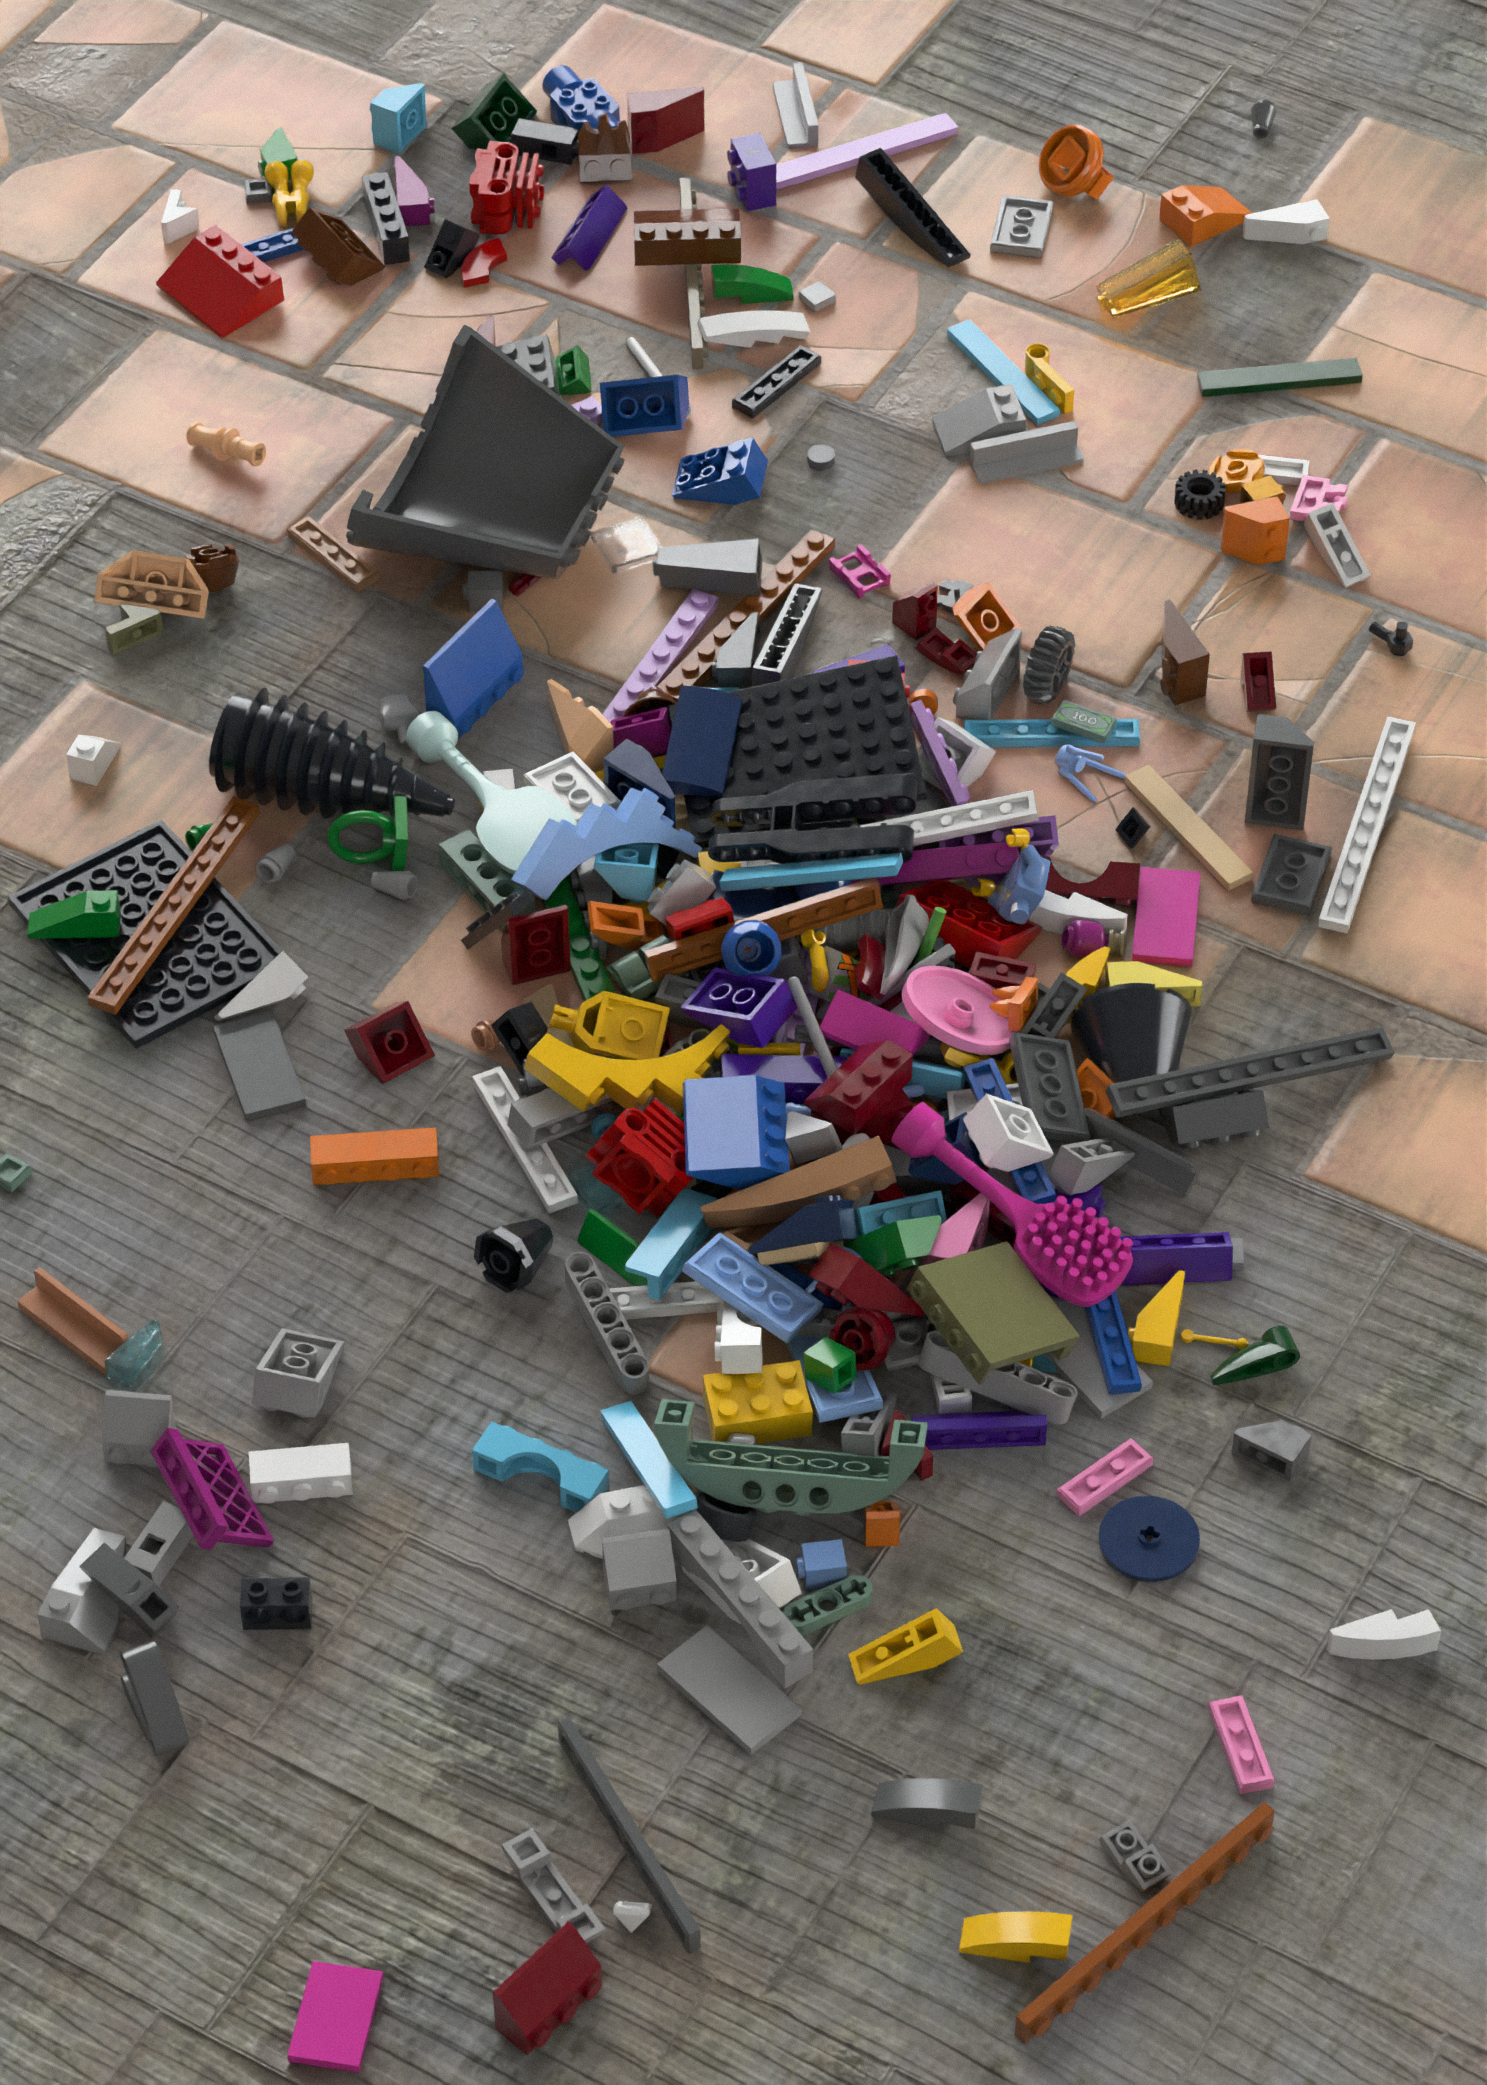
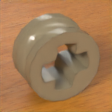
M1114 929L1109 930L1108 947L1111 948L1110 956L1113 953L1123 956L1125 929H1121L1120 932H1115Z

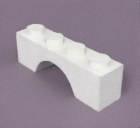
M719 1297L715 1361H721L722 1374L762 1373L761 1328L754 1327L759 1324Z

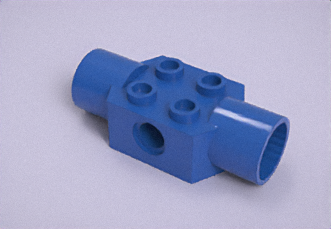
M566 65L557 66L546 74L542 88L544 93L550 98V115L555 125L576 128L579 133L586 122L593 129H597L598 116L607 112L610 125L613 128L617 127L620 121L619 105L595 79H580Z

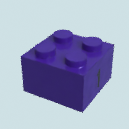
M761 133L730 139V150L727 151V158L731 171L727 172L729 185L735 188L738 202L743 203L746 211L776 206L777 164Z

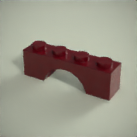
M1040 856L1051 861V858L1048 856ZM1051 861L1045 890L1069 899L1076 892L1101 903V898H1113V904L1131 905V900H1138L1141 863L1110 861L1104 873L1097 879L1086 883H1075L1063 878L1055 870Z

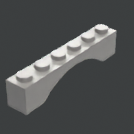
M697 1510L690 1511L667 1524V1528L670 1530L673 1555L686 1571L704 1580L726 1602L748 1633L765 1666L780 1684L787 1688L812 1673L813 1648Z

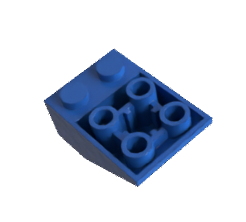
M753 437L737 440L732 444L722 447H714L695 455H688L680 460L672 497L733 505L760 498L768 460Z

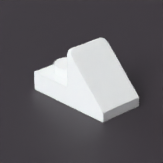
M181 190L170 191L161 222L163 241L167 244L199 229L197 208L187 207L186 201H182Z

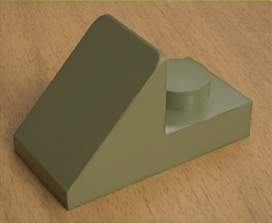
M126 604L119 605L121 621L105 628L107 646L113 655L163 634L161 612L158 609Z

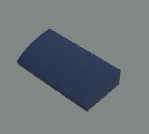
M681 685L662 773L674 795L723 796L742 705L741 697L715 689Z

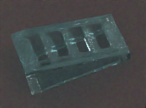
M153 1319L107 1357L104 1363L107 1378L110 1381L127 1388L132 1386L163 1343L159 1321Z

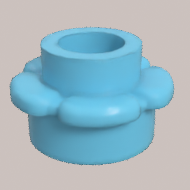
M610 1113L597 1116L591 1123L592 1135L599 1140L618 1117H614Z

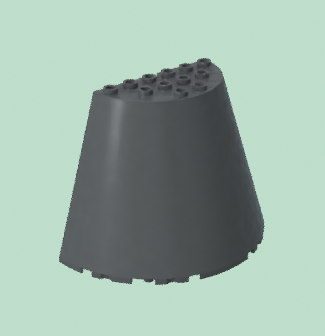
M464 324L453 341L443 375L435 390L437 394L434 403H430L420 424L425 432L420 431L418 437H414L406 456L373 509H370L373 494L364 489L362 490L351 508L347 529L351 531H348L346 534L347 542L357 547L559 579L567 567L576 564L581 550L578 548H581V546L585 547L592 532L588 529H592L598 516L596 514L597 511H602L608 499V495L605 493L609 492L613 484L614 473L618 475L624 464L625 459L621 458L624 446L479 333Z

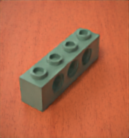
M469 829L439 844L440 865L484 913L507 898L514 891L518 895L525 891L524 888L511 880L513 874L502 869L487 854L480 839ZM534 899L512 918L534 913L537 906L536 900ZM506 922L502 924L500 927H498V929L502 933L504 931Z

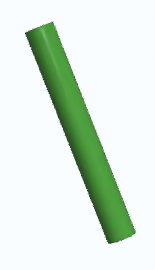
M935 907L914 965L931 954L946 915L945 909Z

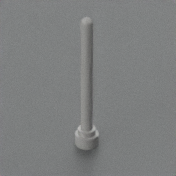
M795 976L790 977L788 986L828 1078L837 1070L836 1064L800 980Z

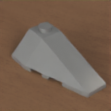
M97 1528L91 1531L51 1586L37 1613L42 1638L105 1655L118 1629L119 1606L80 1568V1565L104 1542L124 1558L125 1536Z

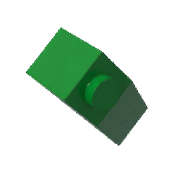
M85 891L30 912L27 931L28 939L119 937L121 912L118 891Z

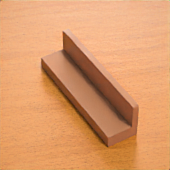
M38 1267L34 1271L36 1287L17 1301L19 1310L106 1377L110 1376L131 1358L128 1335L42 1268Z

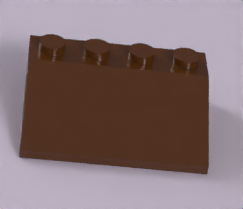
M739 208L634 211L635 266L741 263Z

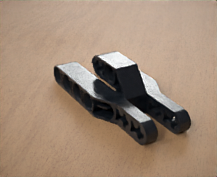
M908 774L797 781L769 795L718 799L713 803L712 821L715 824L725 827L771 824L770 831L714 835L709 840L708 856L714 861L723 863L771 860L780 864L901 853L903 863L908 862L913 857L914 830L909 826L881 823L880 826L861 827L857 822L847 820L816 823L801 822L910 814L916 809L918 781Z

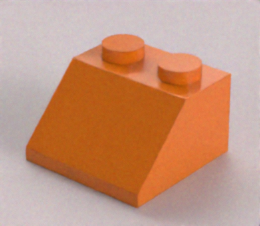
M1278 496L1225 507L1221 551L1256 565L1285 560L1289 516Z

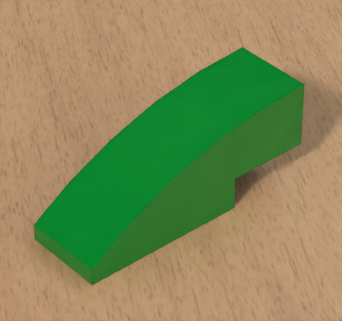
M711 265V282L714 298L739 296L741 304L794 300L791 280L778 273L746 265Z

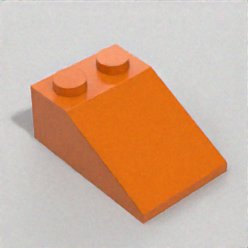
M1181 185L1161 194L1159 220L1192 247L1244 223V215L1252 214L1222 187Z

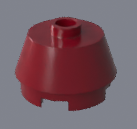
M850 1307L844 1310L836 1319L834 1328L829 1332V1339L855 1352L856 1371L872 1370L883 1363L893 1347L895 1329L889 1317L880 1310Z

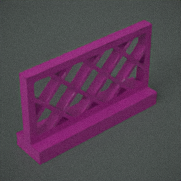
M167 1428L150 1452L200 1548L212 1550L217 1542L269 1548L274 1539L224 1445L183 1439L178 1429ZM208 1454L216 1455L218 1461H216L214 1458H212V1457L209 1456ZM200 1462L203 1463V1464H204L205 1466H207L208 1468H210V1469H211L212 1471H214L216 1474L212 1473V1472L209 1471L207 1468H205L204 1466H202V1465L200 1464ZM219 1476L228 1481L231 1484V1486L225 1481H223L221 1478H219ZM214 1486V1487L217 1488L219 1491H221L222 1493H224L226 1496H228V1499H227L225 1496H223L222 1494H220L218 1491H216L215 1489H213L212 1487ZM232 1500L238 1503L240 1506H242L244 1510L237 1506L235 1503H233ZM225 1511H228L230 1514H232L233 1516H235L237 1519H239V1520L241 1521V1523L238 1522V1521H237L236 1519H234L233 1517H231V1516H230L229 1514H227ZM246 1524L247 1526H249L251 1529H253L254 1531H256L257 1534H255L254 1532H252L250 1529H248V1528L245 1527L244 1525Z

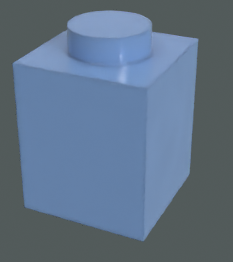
M842 1539L801 1544V1557L796 1558V1571L798 1578H804L806 1591L823 1589L847 1578V1565Z

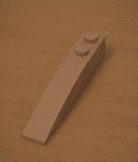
M877 1136L703 1205L700 1208L707 1228L763 1224L788 1219L804 1206L816 1204V1197L842 1195L843 1200L855 1201L860 1196L875 1190H883L889 1185L896 1183L897 1180L892 1163L880 1137Z

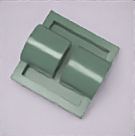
M661 935L606 967L609 976L629 997L639 1000L649 997L660 988L663 979L652 982L644 951L670 942L664 935ZM687 971L680 974H676L675 976L681 977L684 974H686Z

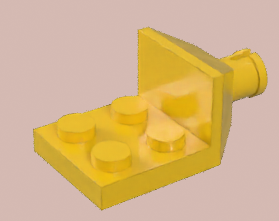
M602 991L582 1002L579 1010L555 1004L549 1028H556L571 1033L573 1046L592 1055L597 1053L620 1060L658 1058L670 1008Z

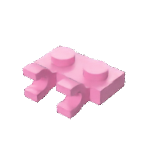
M1303 475L1290 510V519L1305 522L1308 513L1331 503H1334L1336 509L1340 512V509H1345L1347 504L1345 495L1348 485H1330L1331 479Z

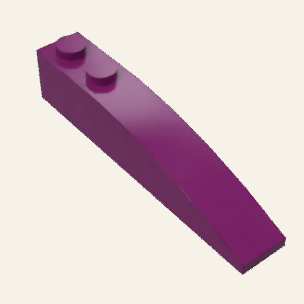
M1007 842L917 850L913 851L911 860L902 864L896 876L877 877L876 879L879 886L1006 875L1019 857L1018 847H1010ZM855 879V880H851V884L857 883V882H860V881H863V880H866V879Z

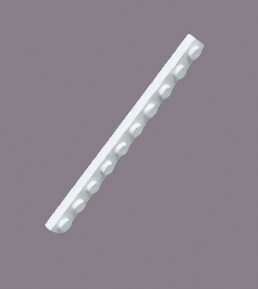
M1387 716L1319 917L1318 927L1348 934L1408 753L1416 722Z
M1031 790L860 826H880L881 823L909 826L914 830V846L1039 821L1034 793ZM771 860L741 861V868L780 863Z

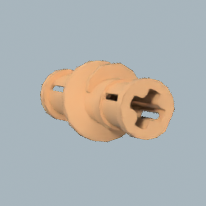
M195 421L187 430V443L191 446L200 445L212 451L213 456L217 460L226 461L232 457L249 461V464L258 467L266 457V447L262 442L253 443L247 441L245 438L240 437L239 431L236 428L225 429L220 427L218 429H210L204 427L201 422Z

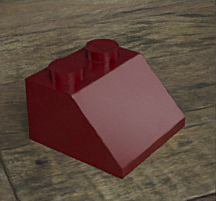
M409 1001L395 1002L344 1030L357 1058L381 1084L392 1080L435 1056Z

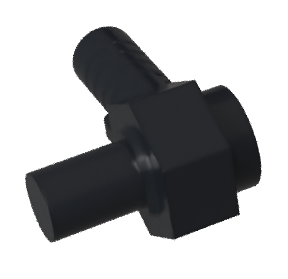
M1373 622L1370 625L1369 631L1387 642L1393 655L1404 656L1412 649L1413 639L1407 631L1408 624L1406 622H1398L1395 631L1388 630L1377 622Z

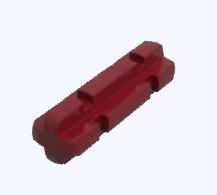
M521 574L519 578L511 582L508 590L518 597L541 577Z

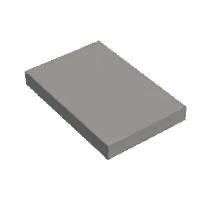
M1002 195L990 244V252L1042 258L1054 201Z

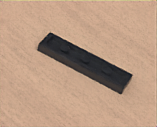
M801 345L798 346L732 400V408L751 418L756 417L821 364V356Z

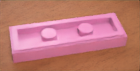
M1130 1438L1058 1488L1057 1497L1080 1517L1153 1466L1154 1458Z
M1243 1696L1209 1702L1208 1709L1240 1795L1274 1788V1778Z

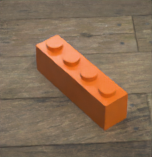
M436 1127L310 1136L313 1185L439 1177Z

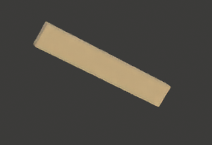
M1150 765L1125 775L1124 783L1228 891L1253 879V871Z

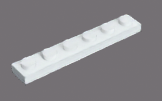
M499 1066L472 1076L473 1086L548 1213L550 1214L577 1204L578 1195L548 1144L543 1143L527 1149L507 1126L511 1103L517 1101L520 1097L502 1067Z

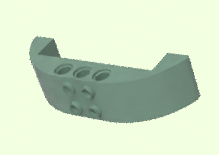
M661 1399L654 1423L656 1438L668 1461L683 1478L700 1491L715 1499L734 1505L758 1508L766 1513H773L778 1510L792 1511L793 1514L799 1516H807L811 1513L834 1514L854 1511L870 1506L889 1496L908 1479L918 1466L924 1455L928 1426L927 1422L894 1420L890 1455L887 1457L694 1440L695 1402Z

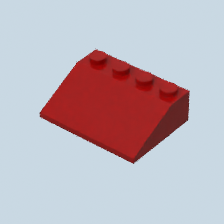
M216 224L195 236L156 281L157 286L222 339L285 301L281 276Z
M948 880L929 882L899 895L896 904L897 907L903 903L906 895L915 896L916 902L927 913L929 922L935 907L945 909L946 915L937 938L941 937L945 940V944H950L955 950V964L966 965L970 968L976 952L1016 960L1041 933L1043 928L1030 920H1027L1024 924L1005 920L988 903L987 899L975 896L971 891Z

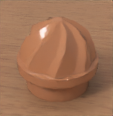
M482 1020L472 1029V1040L478 1049L493 1050L498 1046L500 1040L491 1026L495 1021Z

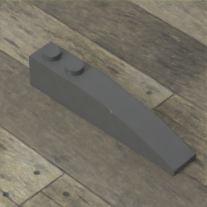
M794 584L753 666L752 687L791 678L808 637L822 594V588Z

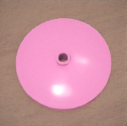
M924 966L914 970L903 986L902 1000L910 1016L929 1034L954 1048L981 1055L1000 1054L1011 1048L1009 1038L1012 1033H1019L1018 1031L1008 1030L1009 1019L999 1016L989 1008V1004L1000 1001L999 998L992 994L995 988L969 973L945 966Z

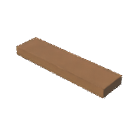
M308 516L287 528L288 537L357 593L380 580L378 571L311 517Z

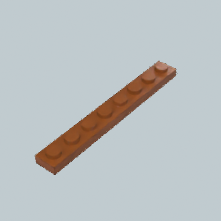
M869 878L646 950L644 953L649 976L652 982L664 979L666 973L676 975L723 960L721 945L726 933L734 925L745 920H758L768 924L777 933L781 941L800 935L810 929L815 930L883 908L879 883L876 878ZM748 946L745 947V952L750 950Z

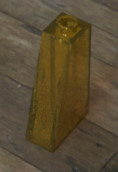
M1178 238L1098 283L1096 287L1099 296L1096 297V300L1103 311L1107 310L1113 318L1198 292L1201 290L1192 254Z

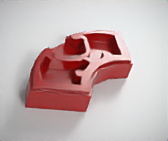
M500 238L480 244L466 256L461 270L464 288L488 283L491 269L497 264L507 261V253Z

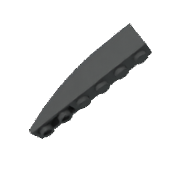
M596 854L569 873L571 888L577 889L575 892L577 906L579 909H584L582 911V918L585 929L590 928L588 902L595 901L613 904L612 887L594 869ZM589 931L591 948H597L600 960L606 959L610 943Z

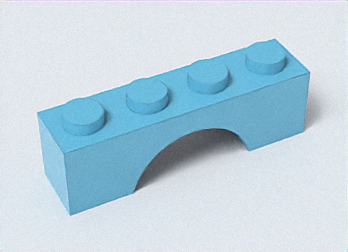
M491 1421L472 1449L473 1469L501 1482L513 1475L524 1472H535L548 1476L560 1489L561 1507L575 1513L600 1493L609 1491L608 1469H605L596 1462H588L576 1457L567 1450H559L547 1445L538 1438H530L518 1433L509 1426H502Z

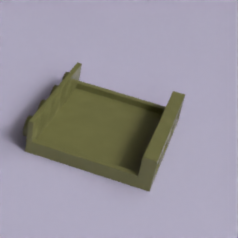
M1007 1241L920 1266L907 1287L913 1299L916 1300L931 1323L934 1324L949 1347L952 1348L979 1385L983 1384L990 1370L1051 1351L1058 1360L1067 1358L1080 1337Z

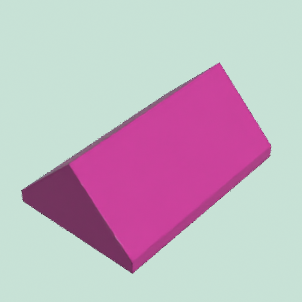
M839 989L820 1025L824 1037L856 1051L863 1045L888 1039L914 1055L929 1040L930 1036L921 1025Z

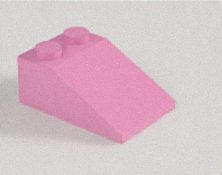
M982 1193L978 1194L940 1225L930 1254L921 1258L925 1260L923 1265L982 1249L988 1234L990 1200Z

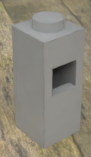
M163 1501L124 1557L158 1587L193 1537V1533L180 1508Z

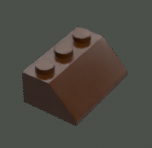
M309 207L291 231L298 239L297 244L313 255L312 260L320 267L325 268L328 271L327 277L337 284L342 282L353 285L382 271L385 267L351 228L337 216Z

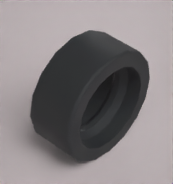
M704 1492L696 1495L697 1512L720 1539L741 1542L747 1541L750 1538L757 1517L754 1508L724 1502Z

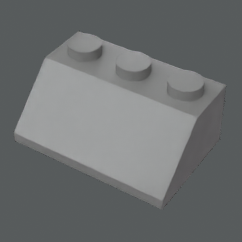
M1015 628L988 641L984 650L977 653L973 669H968L962 688L958 687L953 697L957 718L964 720L993 719L1020 672L1022 629Z

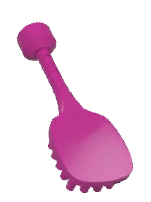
M924 1102L916 1105L898 1125L891 1139L893 1144L911 1158L934 1155L987 1197L1007 1217L1016 1232L1015 1252L1033 1276L1053 1293L1075 1305L1089 1307L1109 1297L1122 1284L1133 1263L1130 1251L1133 1241L1130 1238H1124L1122 1241L1119 1238L1121 1230L1118 1227H1113L1110 1230L1107 1227L1109 1223L1107 1218L1101 1217L1097 1220L1094 1208L1089 1207L1086 1211L1081 1210L1083 1202L1078 1198H1075L1071 1205L1066 1204L1067 1199L1064 1196H1058L1053 1203L1036 1204L1016 1194L945 1140L944 1118Z

